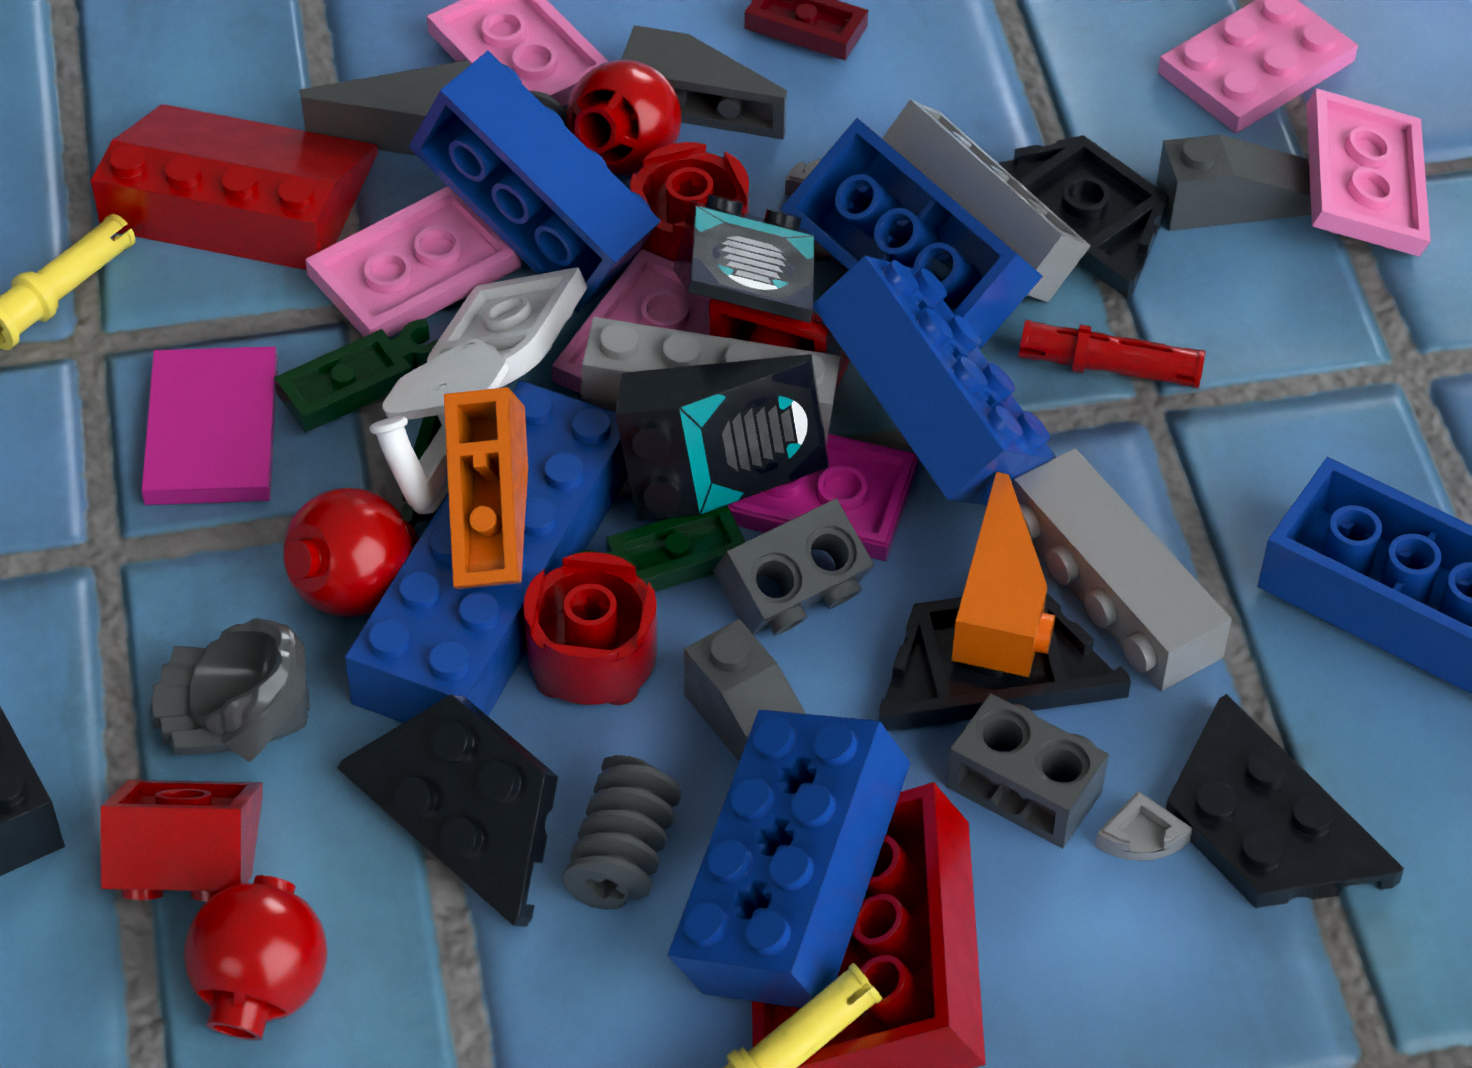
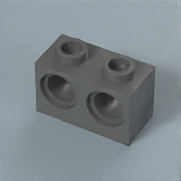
M836 498L727 551L715 566L713 572L739 619L750 632L755 635L770 628L773 635L777 636L808 618L805 612L806 609L822 601L826 603L828 609H831L859 594L862 591L859 582L871 570L874 563ZM819 549L827 552L834 560L836 571H827L817 566L812 558L811 550ZM756 576H767L775 580L781 589L782 597L771 598L763 594L757 586Z
M990 693L950 748L946 787L1047 841L1064 848L1102 793L1109 753L1097 748L1094 743L1084 736L1069 734L1038 718L1027 707L1020 704H1011ZM995 749L1005 750L1007 752H999ZM1053 780H1063L1067 783H1060Z

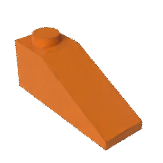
M508 387L444 394L453 587L464 589L521 583L528 482L525 406Z
M996 472L955 622L951 661L1029 677L1035 652L1048 654L1055 615L1044 613L1048 586L1009 474Z

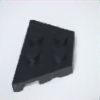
M1084 135L1058 140L1049 146L1033 145L1015 149L1013 160L998 163L1091 245L1078 262L1080 265L1126 299L1133 295L1165 217L1169 195Z
M1046 593L1044 613L1055 615L1048 654L1035 652L1029 677L951 661L955 622L962 597L915 603L906 626L903 645L899 647L893 665L892 679L886 697L882 699L879 707L878 721L882 723L887 731L970 720L990 693L1011 704L1023 705L1031 711L1128 698L1131 680L1129 674L1121 666L1113 670L1093 650L1094 639L1078 623L1068 620L1062 614L1061 606L1048 593Z
M453 694L340 762L337 767L338 770L513 926H527L533 917L535 905L527 904V897L534 862L543 863L547 841L545 821L548 813L553 808L558 776L470 700Z
M1227 694L1219 698L1167 800L1165 809L1193 828L1190 842L1255 908L1287 904L1291 899L1297 897H1306L1313 900L1340 895L1343 886L1377 882L1379 889L1383 890L1393 888L1399 884L1404 867Z

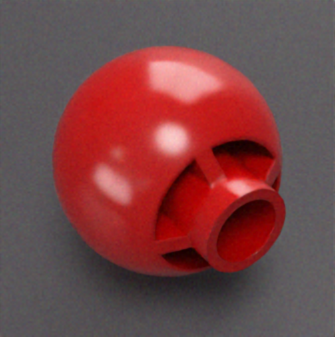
M613 60L600 64L588 71L575 85L568 100L566 110L567 129L588 149L598 153L605 161L608 169L617 176H632L633 173L636 175L643 167V159L649 153L663 146L676 143L682 122L680 103L670 82L653 67L634 60Z
M358 488L333 489L310 499L292 518L283 542L284 568L288 580L296 593L311 607L336 617H360L373 613L419 538L413 526L405 521L399 511L381 496Z
M257 875L253 883L237 884L214 895L200 908L191 922L184 945V965L194 992L211 1008L206 1026L211 1030L239 1039L261 1040L267 1021L290 1016L305 1005L317 990L323 978L327 962L326 936L322 923L312 907L303 898L294 894L296 889L294 884L277 877Z

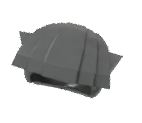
M254 618L245 624H236L221 632L220 638L211 642L206 648L174 646L170 663L162 666L160 681L154 684L150 706L153 728L159 729L162 744H169L173 755L234 751L248 762H251L269 742L283 738L305 727L308 711L310 710V700L306 681L304 644L288 625L272 620Z

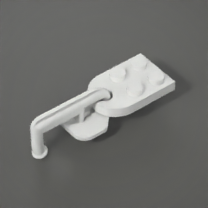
M579 267L475 286L430 352L427 363L402 376L384 400L383 410L388 418L372 424L370 432L377 435L385 459L408 505L418 514L434 513L448 493L444 394L500 388L515 381L534 368L550 351L553 342L566 321L572 316L573 310L588 288ZM438 415L442 426L421 459L418 460L404 426L408 424L410 419Z

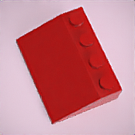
M161 104L111 141L90 181L99 223H102L110 214H116L128 223L116 233L124 234L129 229H132L135 237L307 270L306 258L337 243L378 154L377 144Z
M935 782L900 792L837 978L841 976L854 963L883 999L878 1004H873L797 1068H976L986 1065L969 822ZM752 1001V1048L801 1008Z

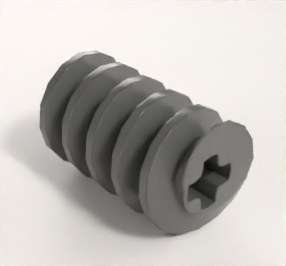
M614 755L603 760L602 772L598 775L593 789L594 795L591 796L586 810L587 817L582 821L578 833L579 840L574 844L570 856L571 863L567 865L562 879L566 889L576 899L588 906L601 909H618L625 905L626 900L642 899L649 895L653 884L649 875L657 871L660 863L657 852L664 849L668 838L664 830L671 827L675 816L672 807L678 805L682 795L679 784L670 776L660 772L641 759L623 755Z

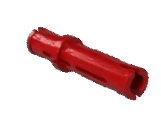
M1025 319L1018 358L1042 360L1072 366L1071 372L1083 374L1084 369L1100 370L1199 389L1205 350L1181 348L1162 343L1092 332V326L1080 324L1079 329L1047 325L1046 323Z

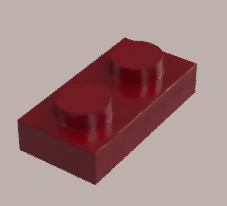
M752 0L744 12V29L846 61L868 25L867 9L838 0Z

